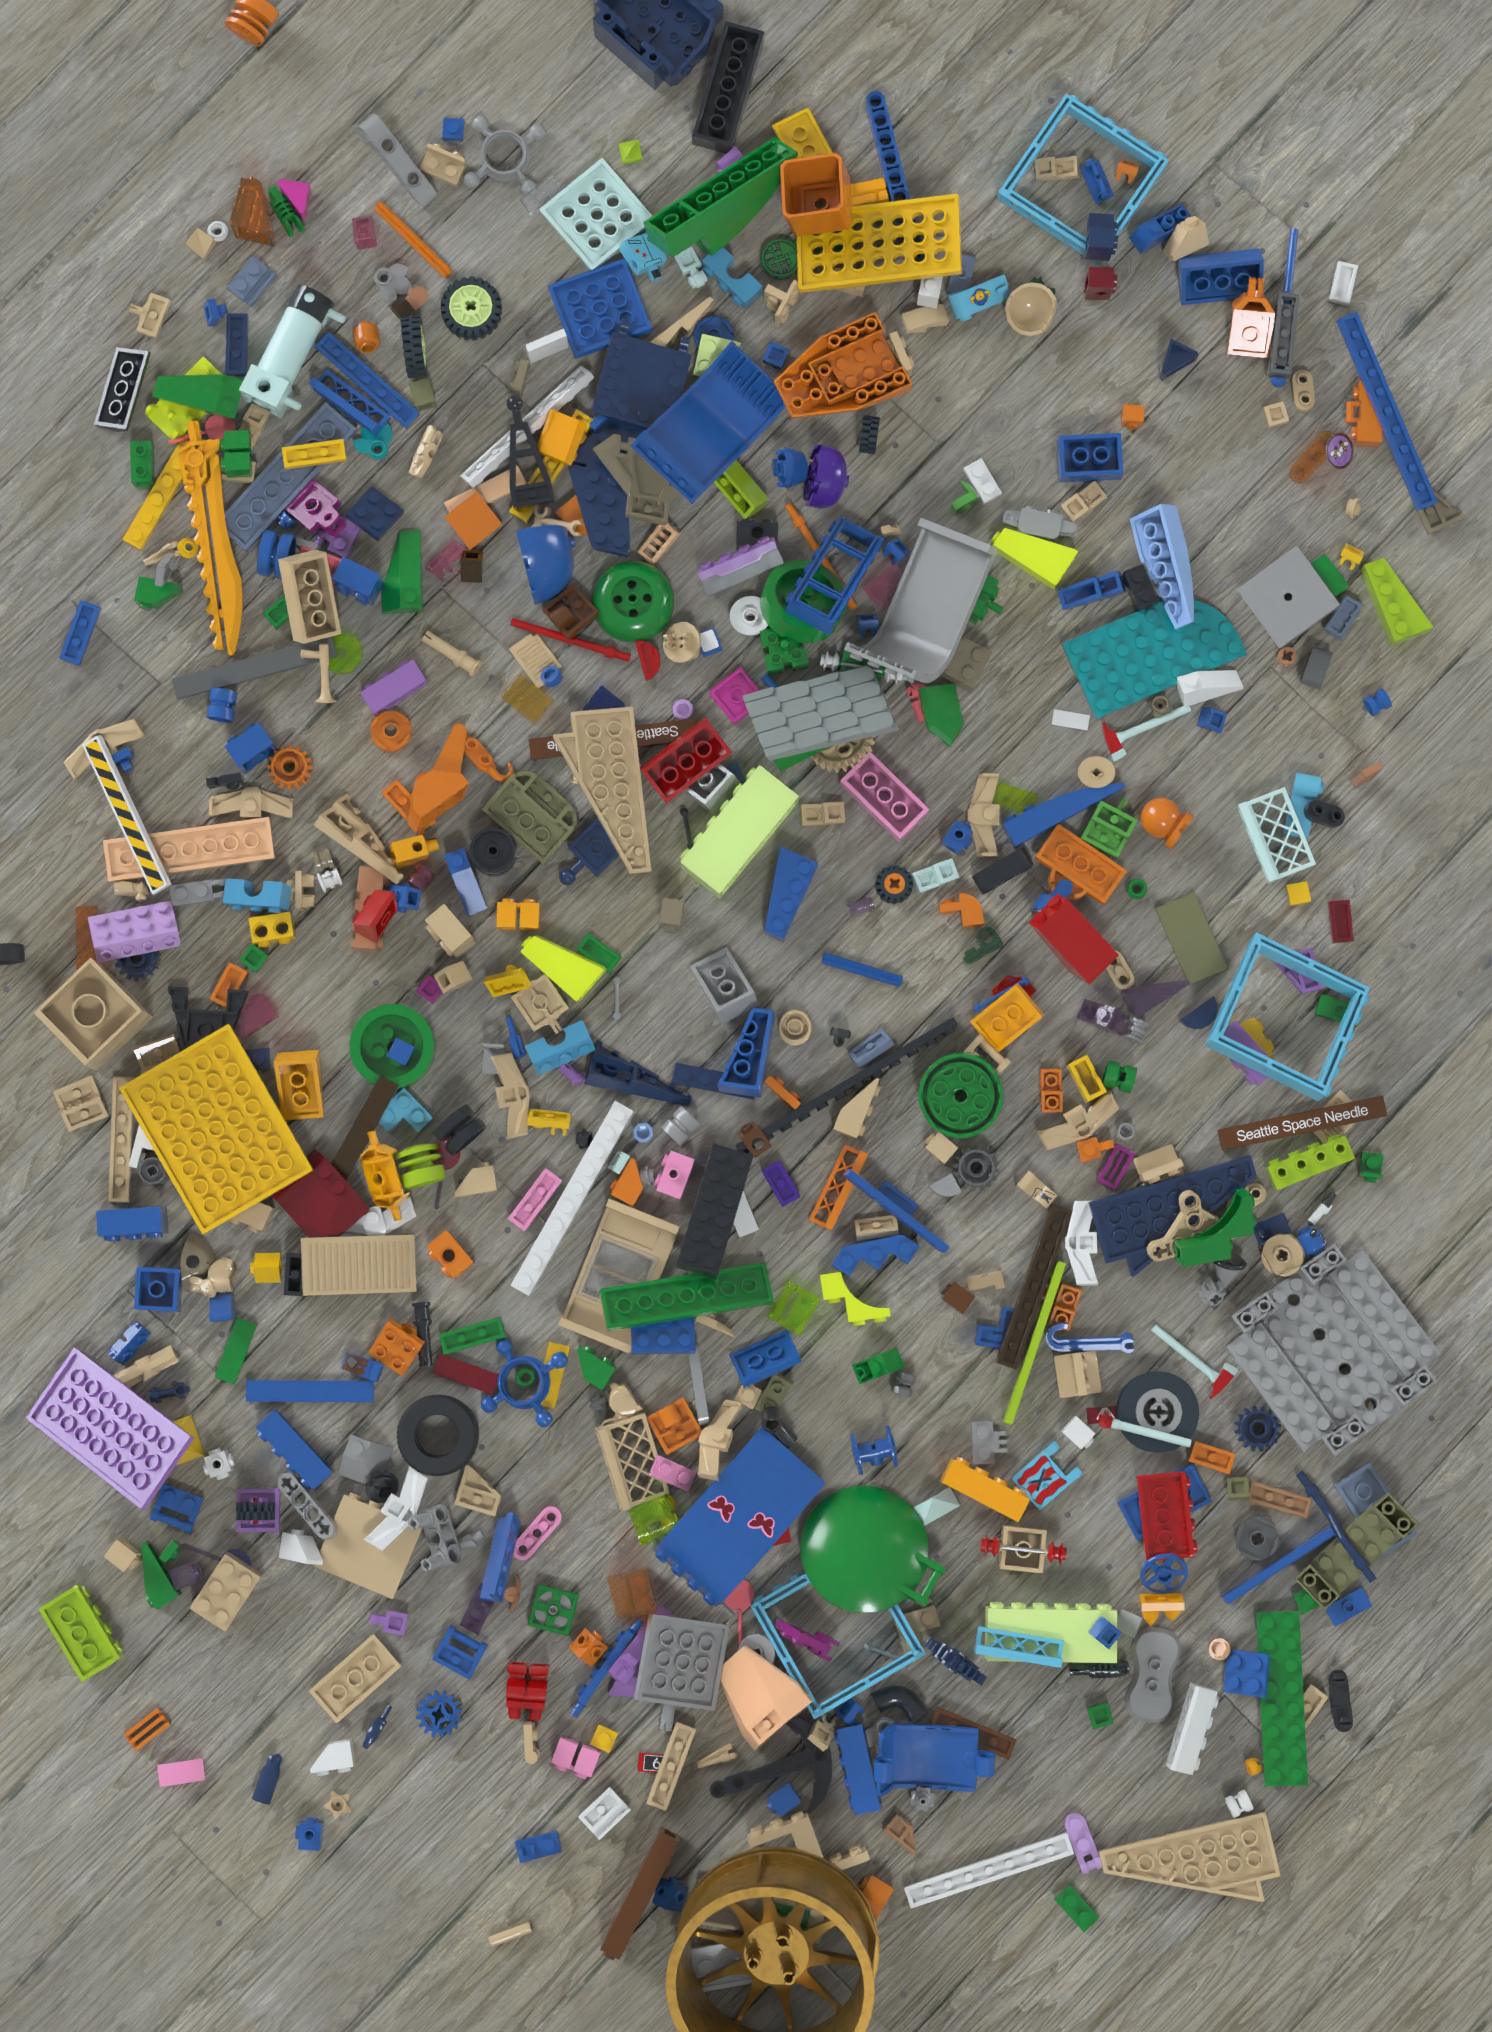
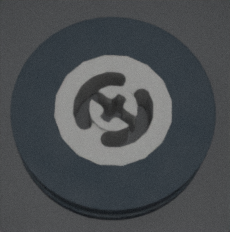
M1161 1371L1147 1372L1133 1378L1123 1388L1118 1398L1116 1416L1118 1420L1190 1439L1198 1424L1199 1405L1191 1387L1180 1377ZM1153 1398L1154 1402L1149 1405L1148 1410H1156L1157 1406L1159 1410H1168L1167 1406L1162 1403V1399L1164 1398L1169 1402L1172 1416L1166 1425H1161V1422L1168 1416L1166 1414H1160L1158 1418L1156 1414H1147L1149 1419L1153 1421V1425L1151 1426L1146 1422L1143 1409L1149 1399ZM1121 1430L1131 1444L1144 1451L1164 1453L1181 1447L1178 1444Z

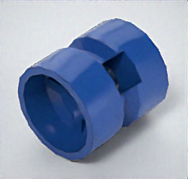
M211 688L209 700L212 704L207 708L206 718L218 722L232 723L235 713L232 706L236 705L238 693L222 688Z

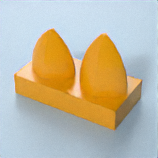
M1182 1593L1139 1594V1603L1143 1617L1150 1626L1155 1623L1160 1611H1163L1165 1616L1173 1622L1180 1612L1185 1609Z

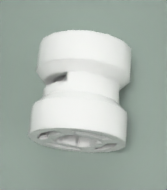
M1245 1790L1239 1791L1234 1797L1230 1795L1225 1798L1233 1818L1240 1816L1243 1811L1249 1812L1253 1810L1252 1803Z

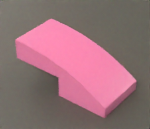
M203 1758L157 1765L159 1787L205 1780Z

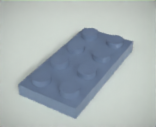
M1367 1462L1333 1485L1355 1519L1371 1504L1389 1492L1370 1462ZM1412 1530L1404 1539L1401 1537L1381 1557L1383 1558L1417 1535L1416 1530Z

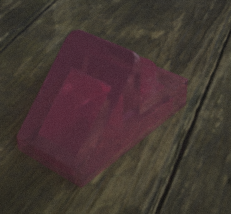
M372 215L352 218L353 237L357 249L376 247L377 240Z

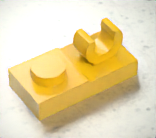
M530 1108L527 1125L535 1128L551 1127L552 1135L555 1134L556 1128H561L563 1130L562 1135L566 1136L567 1129L570 1128L572 1113Z

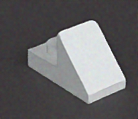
M140 1125L129 1162L130 1167L139 1169L142 1161L147 1158L145 1149L154 1151Z

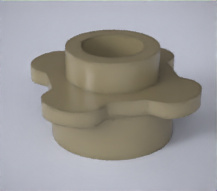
M1165 695L1157 696L1148 702V707L1153 710V716L1156 718H1160L1162 714L1172 711V706L1169 705Z

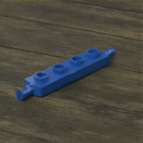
M637 1617L626 1632L621 1630L614 1640L617 1642V1645L613 1650L609 1648L602 1657L605 1660L601 1667L596 1666L590 1674V1677L593 1678L588 1685L584 1683L577 1693L580 1697L570 1712L574 1717L577 1718L581 1711L586 1708L585 1704L609 1669L613 1666L634 1634L637 1635L638 1630L644 1623L641 1619Z

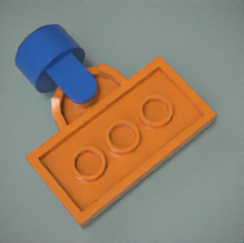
M1058 824L1034 858L1051 870L1048 877V886L1051 894L1050 896L1041 894L1031 908V913L1034 917L1057 894L1065 897L1070 902L1080 900L1087 894L1101 905H1104L1127 870Z

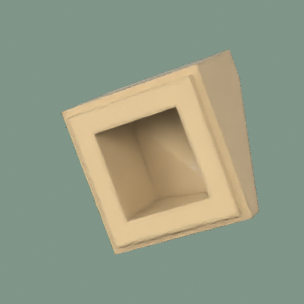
M198 227L186 242L187 248L202 259L207 257L216 244L211 236Z

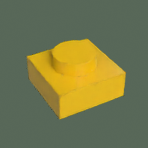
M599 1724L590 1745L610 1753L618 1732Z

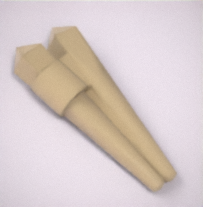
M173 541L168 543L161 550L144 559L145 566L160 562L167 553H173L175 557L181 556L178 550H174L179 542Z
M729 1743L696 1762L698 1768L721 1762L726 1763L736 1759L738 1754L734 1752L729 1754V1750L733 1749L734 1744Z

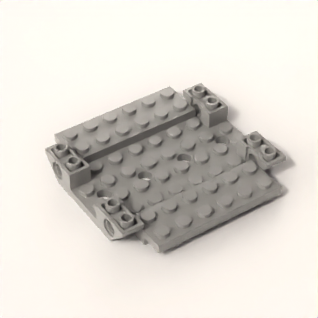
M1333 1244L1300 1267L1297 1272L1231 1316L1244 1335L1228 1345L1226 1349L1302 1452L1322 1439L1334 1456L1438 1383L1426 1367V1364L1441 1353L1364 1251H1361L1347 1261L1337 1246ZM1296 1295L1299 1298V1304L1296 1306L1290 1305L1288 1303V1296ZM1321 1329L1325 1334L1324 1339L1316 1340L1313 1336L1314 1330ZM1341 1364L1349 1365L1350 1373L1348 1375L1340 1373L1339 1366ZM1371 1398L1375 1400L1376 1408L1374 1410H1369L1365 1407L1366 1399Z

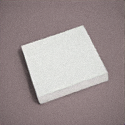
M564 329L526 344L530 363L569 348Z

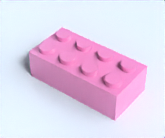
M868 752L866 754L868 758H862V764L857 763L855 769H851L840 780V786L887 832L900 842L928 814L929 808L871 752Z

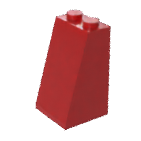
M1060 894L1051 898L1048 904L1041 911L1037 912L1029 922V925L1065 968L1089 985L1119 956L1073 904Z

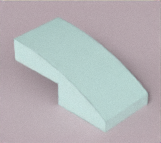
M952 858L911 874L918 894L960 878Z

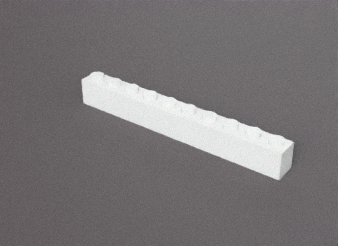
M617 1101L614 1102L510 1286L531 1296L632 1118L633 1110Z

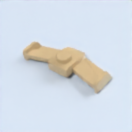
M131 719L107 728L97 729L89 734L88 738L63 762L72 778L76 781L91 765L82 746L84 743L97 735H102L110 754L113 755L119 752L116 748L117 746L146 737L137 721Z
M998 773L978 775L970 808L968 809L967 821L971 826V831H973L972 837L977 857H999L991 827L999 826L1000 804H992L1000 775Z
M246 787L243 790L211 796L209 799V816L214 817L240 811L241 818H262V811L293 820L294 799L264 791L258 787Z
M512 1052L491 1056L490 1059L493 1061L503 1083V1086L495 1088L499 1108L508 1107L506 1139L528 1135L529 1088L523 1079Z
M1108 1089L1106 1094L1087 1111L1080 1104L1063 1114L1067 1123L1036 1132L1048 1151L1079 1140H1085L1092 1136L1120 1108L1112 1092Z
M725 1400L709 1426L701 1431L698 1440L700 1444L698 1477L719 1481L720 1451L728 1452L733 1437V1431L728 1428L743 1408L740 1402Z

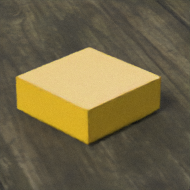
M1307 881L1286 885L1290 906L1311 902Z

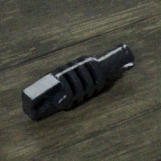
M1117 1660V1663L1069 1662L1070 1676L1089 1675L1091 1679L1129 1676L1128 1661Z

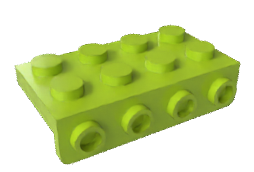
M79 1583L38 1608L80 1681L84 1682L124 1656L122 1655L123 1648L118 1641H114L111 1636L113 1632L107 1622L103 1623L100 1618L102 1613L96 1604L93 1605L89 1597L91 1595L85 1585L81 1586Z

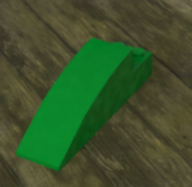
M773 137L644 221L643 224L649 241L671 257L680 254L684 249L693 244L712 256L739 234L760 212L781 183V164L785 160L796 159L798 152Z

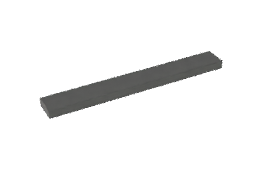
M333 637L323 638L173 678L172 682L176 698L180 700L210 692L211 688H225L318 663L320 659H301V650L319 651V644H328L329 659L336 658L338 656Z

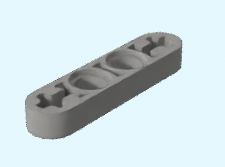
M695 1342V1354L688 1355L700 1426L710 1423L698 1343Z
M290 1473L282 1474L278 1479V1487L317 1536L327 1540L333 1539L338 1531L336 1523L296 1475ZM286 1479H292V1480L290 1481V1484L292 1485L293 1488H297V1489H296V1490H293L291 1487L286 1486V1485H287ZM303 1492L306 1500L303 1504H299L297 1496ZM313 1508H316L319 1513L315 1520H312L309 1515ZM320 1522L325 1526H330L328 1529L329 1534L324 1533L325 1528L319 1524Z

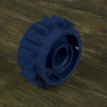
M160 951L141 954L142 960L138 964L133 963V956L116 959L118 963L115 964V967L121 968L119 972L121 975L127 973L126 979L128 980L132 976L136 982L139 981L140 977L143 980H147V975L154 976L153 970L159 969L156 964L161 961V958L157 957L156 954Z
M1253 1405L1252 1411L1245 1408L1244 1415L1238 1414L1240 1421L1234 1422L1238 1426L1234 1433L1240 1436L1237 1441H1243L1244 1448L1250 1445V1451H1255L1256 1447H1258L1259 1452H1263L1264 1446L1267 1449H1271L1270 1443H1277L1278 1441L1275 1437L1276 1435H1281L1277 1431V1428L1281 1427V1424L1276 1423L1277 1417L1271 1415V1409L1265 1412V1406H1261L1257 1410L1256 1405ZM1257 1422L1263 1427L1259 1435H1256L1252 1429L1253 1425Z

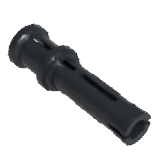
M431 1302L412 1303L415 1313L413 1324L417 1326V1337L425 1341L419 1351V1367L425 1366V1358L426 1366L433 1365L429 1325L432 1323V1319L429 1317Z

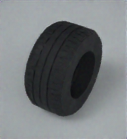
M430 1395L415 1401L401 1416L397 1427V1444L400 1454H402L406 1463L418 1472L430 1476H444L460 1470L472 1459L478 1446L479 1427L476 1417L466 1404L448 1395ZM433 1415L448 1417L454 1422L458 1430V1440L455 1447L444 1455L429 1454L419 1443V1428L424 1420Z

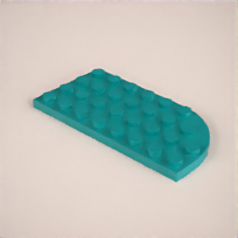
M1194 600V622L1175 629L1164 608L1165 603L1162 601L1158 605L1140 612L1137 611L1064 642L1061 646L1095 720L1176 686L1177 677L1196 671H1211L1246 656L1247 652L1231 622L1212 606Z

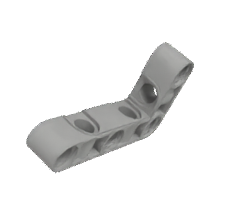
M366 114L352 126L353 131L361 141L370 142L421 209L438 196L431 184L376 114ZM385 139L390 142V148L387 151H384L381 145ZM410 173L416 176L413 184H409L407 181V176Z

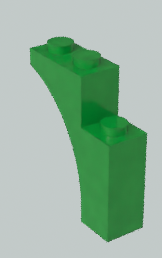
M1245 1188L1236 1189L1229 1208L1214 1225L1197 1235L1174 1240L1175 1260L1182 1267L1231 1259V1251L1233 1250L1231 1239L1254 1235L1256 1220L1253 1215V1207L1255 1206L1253 1195Z

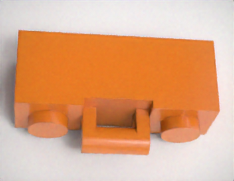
M1360 380L1357 386L1353 387L1352 398L1356 399V402H1346L1345 423L1355 424V427L1351 428L1350 435L1351 439H1354V446L1379 447L1382 443V428ZM1354 408H1358L1357 418H1354Z

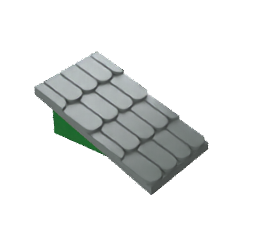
M862 666L841 673L835 672L777 688L770 687L742 696L767 759L769 761L773 760L780 771L830 746L899 730L871 666Z

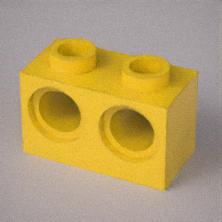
M291 912L248 918L252 943L258 945V948L269 947L273 942L288 944L291 943V939H296L293 914ZM281 924L288 925V931L285 934L278 933V927ZM261 927H266L268 930L267 935L264 937H258L257 935Z

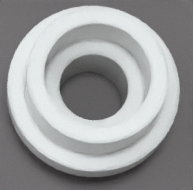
M214 221L208 226L207 233L215 242H220L226 239L228 228L225 223ZM217 229L222 230L221 234L216 235L215 231Z

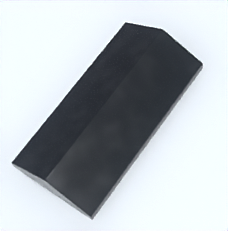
M116 347L95 418V426L116 432L129 430L151 352Z

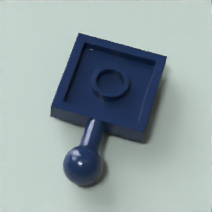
M598 818L567 847L579 860L570 869L562 870L559 874V880L563 885L573 884L576 874L584 866L598 877L619 857Z

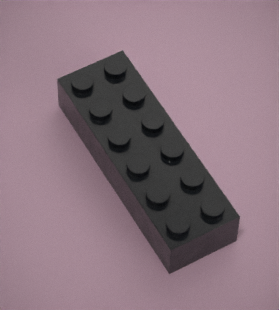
M725 21L693 130V145L726 154L734 147L764 44L765 31Z
M713 1143L676 1268L717 1279L754 1155Z

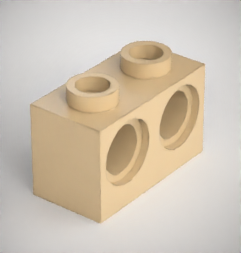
M125 1537L117 1539L103 1556L123 1572L136 1570L143 1561L141 1558L142 1551Z

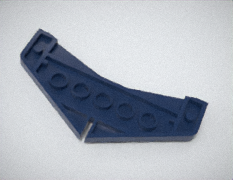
M611 418L606 420L577 450L578 455L575 461H573L571 466L567 465L591 547L599 552L628 558L630 533L629 518L625 517L627 494L593 451V448L613 434L621 435V441L628 443L629 437L637 438L646 429ZM620 450V453L626 454V451Z

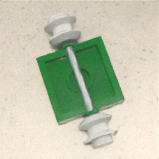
M844 650L843 658L840 661L837 652L834 656H830L827 651L826 655L822 654L820 666L824 667L823 671L826 668H831L832 673L837 670L838 665L841 668L840 673L871 665L867 664L868 659L863 658L862 661L850 657L851 652ZM880 665L879 669L871 666L879 684L881 676H884V674L887 683L890 679L895 680L896 684L897 681H902L903 674L897 672L895 676L885 672V667Z

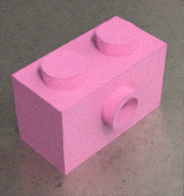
M673 1151L669 1155L665 1154L661 1165L665 1167L662 1175H657L654 1186H657L656 1191L681 1200L695 1159Z

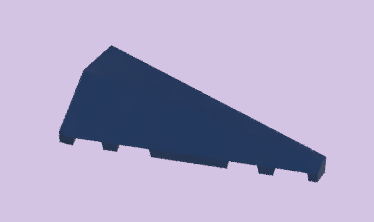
M596 1041L594 1046L596 1050L592 1052L586 1070L585 1085L689 1106L692 1099L691 1095L685 1096L675 1090L676 1086L673 1084L666 1085L659 1080V1076L632 1060L631 1062L624 1060L618 1056L619 1052L616 1050L611 1052L602 1046L601 1041Z

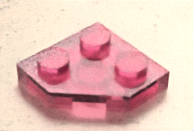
M894 563L865 586L863 590L875 605L889 607L903 572Z

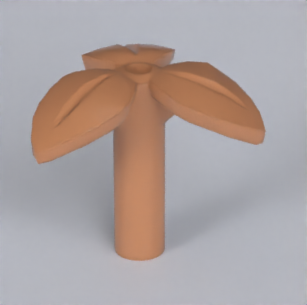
M514 1575V1587L506 1588L504 1593V1599L512 1602L510 1612L516 1608L520 1599L518 1593L521 1591V1584L517 1575Z

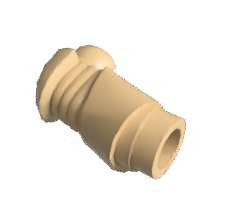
M124 880L114 882L115 895L135 896L138 902H143L147 899L148 888L142 881L141 883H131Z

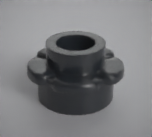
M582 1129L581 1132L577 1133L576 1144L579 1145L580 1149L589 1148L593 1139L592 1132Z

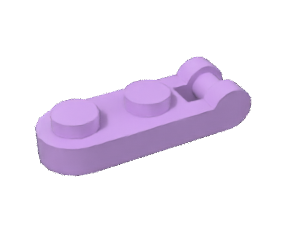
M1070 1813L1065 1818L1064 1825L1081 1872L1085 1875L1091 1869L1096 1868L1098 1870L1102 1868L1086 1820L1079 1813ZM1091 1854L1093 1860L1085 1862L1083 1857Z

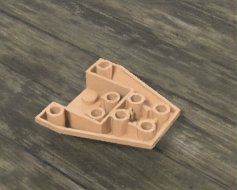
M746 1645L723 1664L720 1679L721 1685L739 1730L754 1751L767 1742L770 1736L791 1718L813 1702L798 1682Z

